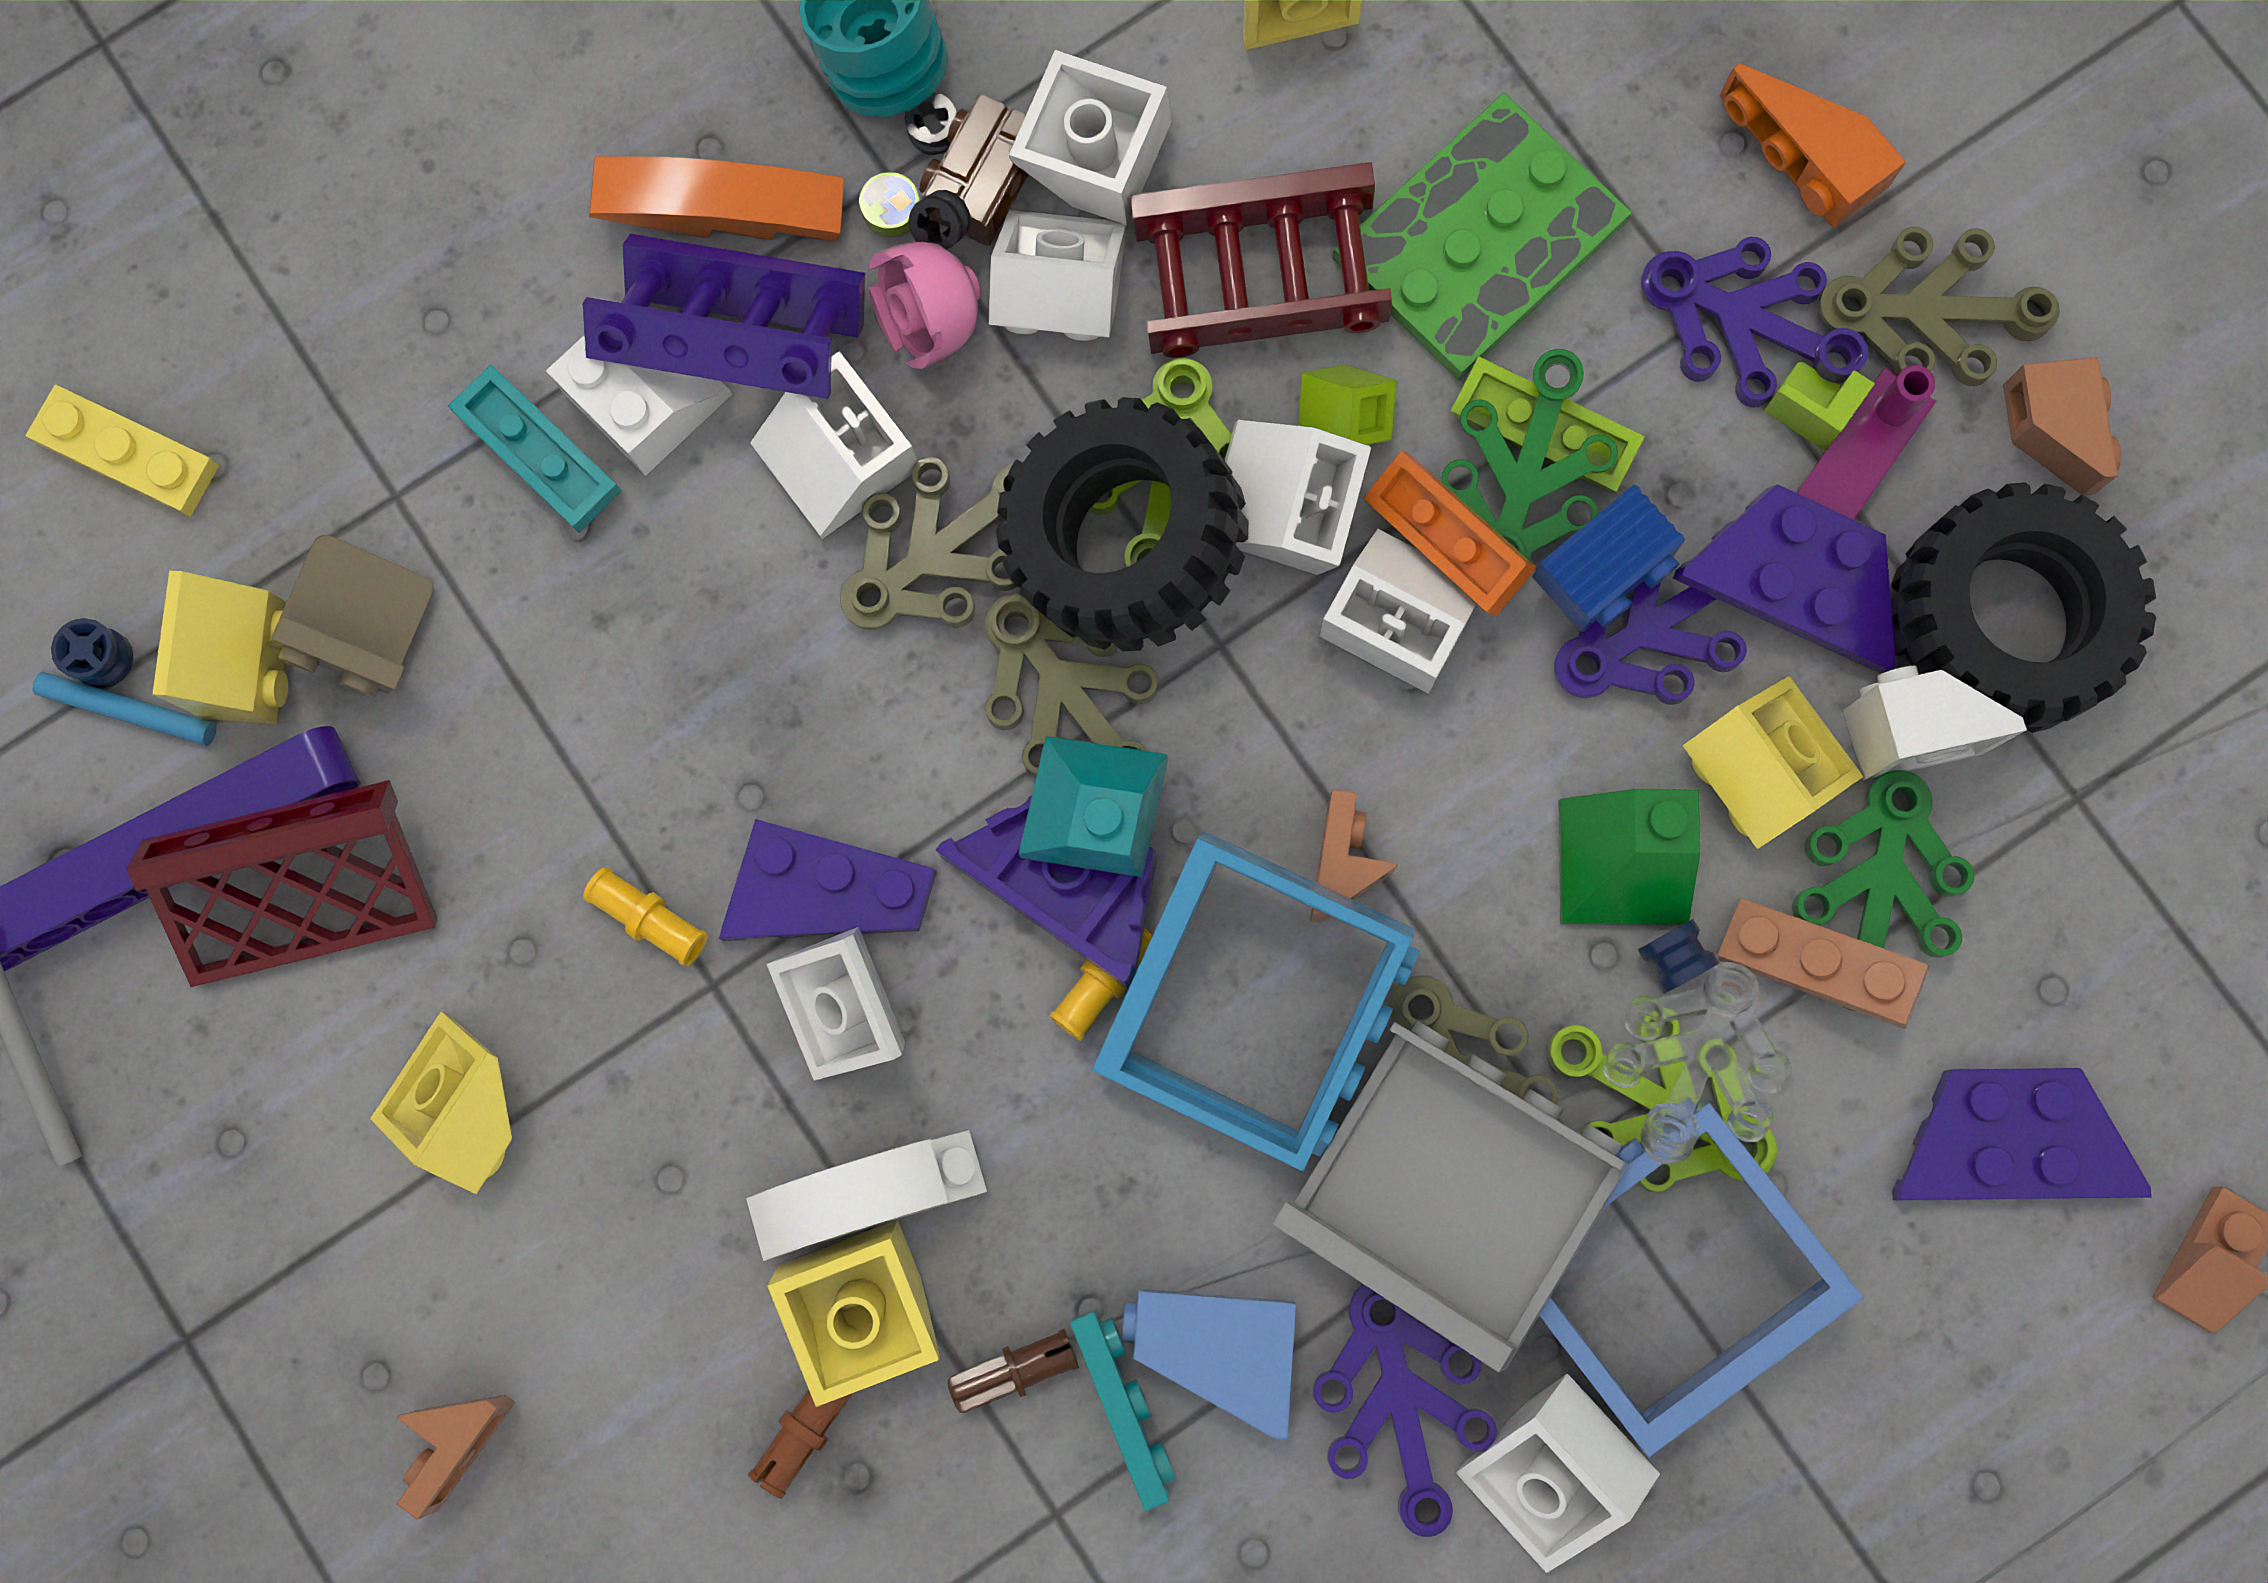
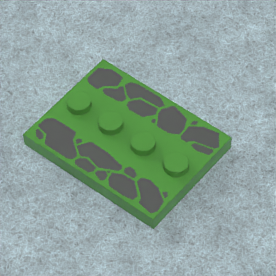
M1503 92L1360 224L1369 291L1391 288L1392 305L1390 315L1460 381L1473 368L1478 356L1484 358L1627 224L1632 212ZM1337 246L1334 248L1332 259L1341 266L1339 248Z

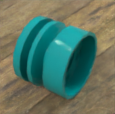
M929 0L800 1L799 14L803 30L815 55L820 59L821 68L824 75L828 78L833 94L847 109L864 116L889 117L913 109L930 97L944 78L948 54L936 17L931 11Z

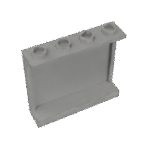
M1416 1021L1411 1031L1394 1022L1390 1031L1396 1035L1351 1107L1330 1145L1322 1155L1295 1202H1285L1272 1225L1492 1369L1502 1372L1509 1367L1629 1167V1164L1616 1157L1622 1144L1591 1125L1587 1124L1580 1135L1560 1123L1558 1119L1564 1109L1531 1089L1528 1090L1522 1100L1501 1087L1507 1075L1489 1063L1472 1055L1467 1065L1444 1052L1450 1040L1419 1021Z

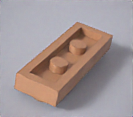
M1743 898L1739 900L1717 954L1721 962L1906 1029L1929 971V965Z

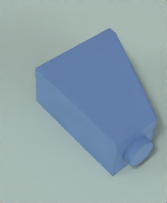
M1140 1289L1138 1292V1303L1125 1302L1122 1342L1135 1343V1360L1275 1439L1288 1438L1296 1303L1294 1301Z

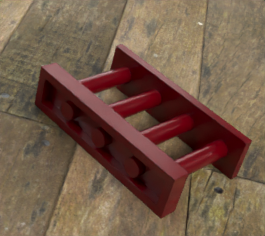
M1372 162L1130 195L1136 241L1149 240V242L1155 244L1165 319L1147 321L1151 354L1163 353L1166 357L1180 358L1195 354L1199 351L1200 347L1344 328V331L1348 333H1364L1376 329L1380 326V323L1389 322L1392 305L1391 288L1369 291L1358 217L1364 210L1373 209L1375 180ZM1328 215L1330 219L1335 220L1345 294L1309 299L1298 224L1306 218ZM1268 224L1270 227L1275 228L1285 303L1249 307L1239 232L1244 227ZM1208 232L1210 235L1215 236L1225 311L1189 315L1179 240L1184 235Z

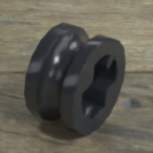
M932 93L930 97L905 113L904 118L909 139L914 147L922 153L930 155L944 154L951 144L947 141V136L957 110L952 101L944 95ZM935 114L936 119L941 121L942 131L931 134L930 130L925 127L924 117Z
M936 190L918 201L911 209L908 220L910 232L916 242L939 244L946 250L965 237L971 223L970 212L964 200L948 190ZM937 209H940V218L950 222V227L943 233L940 232L939 223L930 220L929 217Z

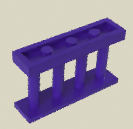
M630 233L622 244L625 297L622 302L586 297L582 303L586 358L828 399L831 394L832 338L827 337L829 333L859 337L864 327L865 273ZM656 303L680 307L683 310L681 313L649 308V305ZM710 313L739 317L743 318L741 323L708 318ZM769 323L803 328L801 333L767 327Z

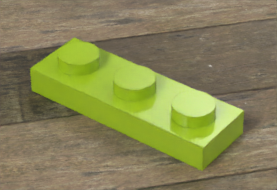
M1478 356L1450 411V415L1460 420L1461 412L1466 404L1473 400H1486L1497 411V427L1505 442L1521 449L1539 392L1535 389L1533 382ZM1569 399L1563 400L1544 461L1554 464L1580 450L1584 441L1593 435L1608 436L1617 446L1618 456L1616 462L1609 470L1603 473L1590 472L1580 477V479L1615 495L1645 436ZM1474 408L1467 416V423L1480 430H1484L1491 423V415L1484 408ZM1596 442L1587 448L1586 457L1591 464L1601 466L1609 461L1610 450L1605 444Z

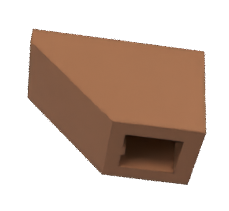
M2098 357L2023 364L2003 384L2011 440L2015 446L2082 495L2096 494L2118 477L2117 471L2121 464V448L2118 439L2115 436H2111L2107 413L2111 405V389L2108 380L2105 377H2101Z

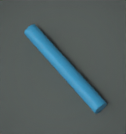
M40 672L33 682V693L37 696L205 746L211 744L216 734V724L214 722L46 672Z

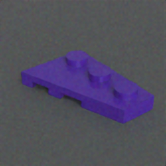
M755 819L718 939L722 941H737L748 938L767 937L796 938L807 935L841 934L856 927H859L861 934L920 931L937 871L931 867Z

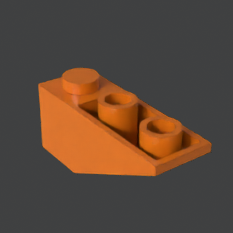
M1741 63L1732 68L1719 95L1724 101V107L1729 117L1737 125L1747 127L1762 145L1763 154L1770 165L1778 171H1784L1800 189L1801 198L1807 208L1815 215L1823 216L1833 229L1889 188L1906 163L1903 157L1867 116Z

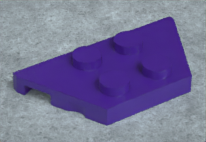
M1777 484L1766 488L1746 506L1744 513L1736 520L1728 522L1711 538L1712 541L1690 561L1684 562L1675 570L1672 579L1878 673L1894 670L1896 656L1886 535Z
M1031 795L1021 806L1006 808L985 819L988 824L987 826L956 842L951 837L941 842L936 848V852L945 861L1129 989L1137 970L1158 859L1152 847L1149 846L1143 877L1021 858L1018 854L1031 803Z
M2081 1068L1954 1069L1943 1071L1932 1097L1933 1108L1930 1115L1921 1122L1912 1143L1916 1146L1902 1180H1897L1892 1190L1893 1200L2152 1198L2149 1183Z

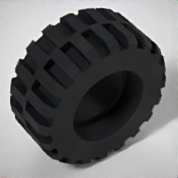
M1122 397L1118 400L1117 408H1112L1105 399L1089 402L1084 405L1086 413L1075 417L1069 410L1053 420L1056 428L1044 437L1038 432L1026 444L1031 452L1025 461L1021 462L1016 459L1006 477L1013 485L1010 492L1003 491L1000 494L997 513L1007 521L1006 524H1000L996 529L998 548L1007 555L1003 566L1010 580L1021 589L1020 594L1048 620L1072 638L1078 636L1087 645L1103 650L1109 648L1111 643H1113L1122 652L1141 651L1144 647L1143 639L1149 638L1159 647L1175 641L1176 635L1174 630L1183 624L1193 631L1207 619L1202 615L1201 611L1211 601L1220 606L1231 591L1224 584L1228 573L1233 575L1240 573L1245 559L1243 553L1236 546V542L1244 543L1248 539L1249 521L1241 512L1246 502L1240 485L1232 476L1233 471L1204 433L1190 419H1181L1174 409L1158 402L1150 405L1148 409L1140 398ZM1151 480L1166 484L1171 492L1170 517L1163 535L1154 548L1141 560L1121 570L1094 573L1081 569L1077 558L1078 533L1087 512L1093 504L1111 489L1128 482Z
M2022 482L2006 484L1998 492L1988 488L1971 495L1960 506L1955 505L1923 533L1905 553L1907 560L1896 569L1891 587L1894 591H1898V594L1891 599L1893 623H1899L1900 629L1893 635L1895 656L1906 654L1911 666L1917 667L1919 675L1943 670L2023 717L2026 729L2031 733L2050 729L2063 721L2067 722L2097 706L2101 701L2113 696L2127 683L2126 675L2137 670L2147 654L2145 646L2139 643L2153 636L2156 616L2152 612H2145V605L2156 599L2153 579H2142L2139 567L2147 563V560L2140 546L2128 547L2120 536L2127 528L2115 516L2105 521L2095 513L2099 504L2082 494L2074 501L2064 499L2066 490L2063 487L2044 483L2031 494L2030 485ZM1988 560L2017 562L2035 570L2052 585L2062 602L2066 616L2065 641L2060 654L2055 659L2049 662L2022 660L2005 653L1985 636L1975 620L1970 603L1971 578L1974 569L1979 564Z

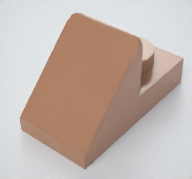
M1332 789L1328 801L1316 883L1352 900H1356L1394 873L1398 864L1348 855L1349 848L1361 849L1366 812L1355 811L1357 793ZM1312 907L1310 921L1323 923L1331 917Z
M2212 1187L2152 1298L2205 1331L2216 1334L2268 1287V1275L2257 1269L2268 1248V1213L2225 1187Z
M506 1395L419 1409L398 1415L397 1419L436 1449L433 1451L427 1448L410 1466L403 1478V1481L409 1487L396 1505L416 1520L437 1512L515 1402Z

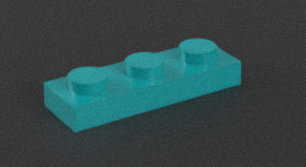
M491 364L448 405L450 410L578 533L622 492L620 487Z
M1097 1309L1073 1318L1070 1321V1325L1144 1511L1169 1502L1170 1492L1167 1483L1177 1478L1163 1443L1159 1442L1151 1446L1141 1421L1152 1417L1138 1380L1136 1379L1127 1384L1125 1382L1117 1358L1125 1356L1127 1353L1113 1318L1102 1322Z

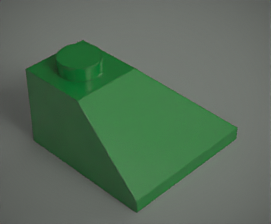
M1630 789L1562 798L1558 801L1560 924L1681 926L1690 920L1700 859L1699 790Z

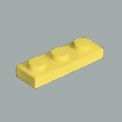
M56 384L53 386L25 435L35 443L189 517L192 516L220 466L211 458Z

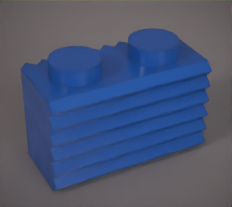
M1633 485L1541 561L1532 578L1581 632L1585 631L1596 621L1604 629L1633 604L1626 596L1628 593L1633 591L1643 581L1650 589L1654 588L1678 567L1680 563L1673 556L1685 539L1680 532L1676 531L1674 524L1668 522L1666 516L1659 512L1657 506L1650 502L1648 496L1642 494L1638 486Z

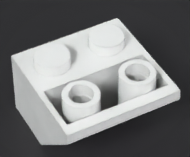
M840 351L832 356L831 394L829 398L824 399L785 392L750 442L822 539L861 512L865 502L871 496L880 493L886 494L911 476L912 469L918 462L912 445Z
M1237 420L1234 424L1225 462L1233 471L1232 476L1240 485L1246 502L1241 512L1249 521L1248 539L1244 543L1236 542L1239 550L1315 575L1340 566L1371 447L1313 427Z
M1377 529L1353 564L1326 613L1319 637L1429 694L1477 603L1418 549Z

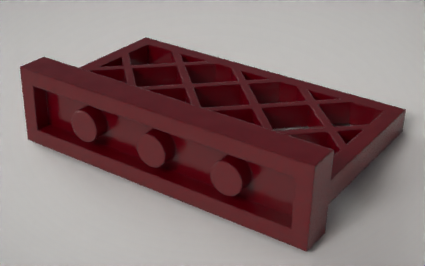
M390 780L145 839L140 843L126 868L135 890L146 889L191 987L435 928L437 916L395 813L398 800ZM384 834L392 856L385 869L350 852L357 840ZM346 843L343 850L336 847V845ZM312 852L335 864L322 884L288 868L295 855ZM283 858H284V860H283V862L281 863V865L278 864V863H276V862H274L275 860H279V859H283ZM396 866L400 876L392 873ZM249 867L273 879L264 896L260 899L227 884L226 882L232 871ZM342 867L376 882L365 903L331 888ZM222 873L219 880L212 877L213 875ZM187 882L211 893L199 914L174 903L168 886ZM280 882L315 897L304 918L269 903ZM384 886L409 897L415 913L393 917L374 908L373 905ZM218 897L253 912L243 933L208 918ZM323 901L357 916L350 929L333 932L311 921ZM261 916L295 931L289 944L277 947L270 946L250 937ZM364 920L371 923L362 926ZM185 925L192 928L190 933H188ZM199 931L234 946L229 958L202 964L193 944ZM303 935L309 937V939L301 940ZM242 950L248 953V954L240 955V953H241Z

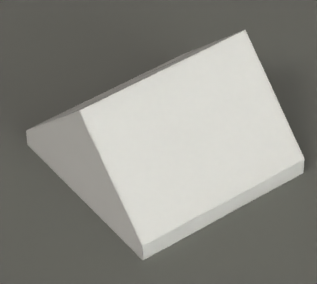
M859 927L766 964L814 1081L891 1061L902 1055L905 1040Z

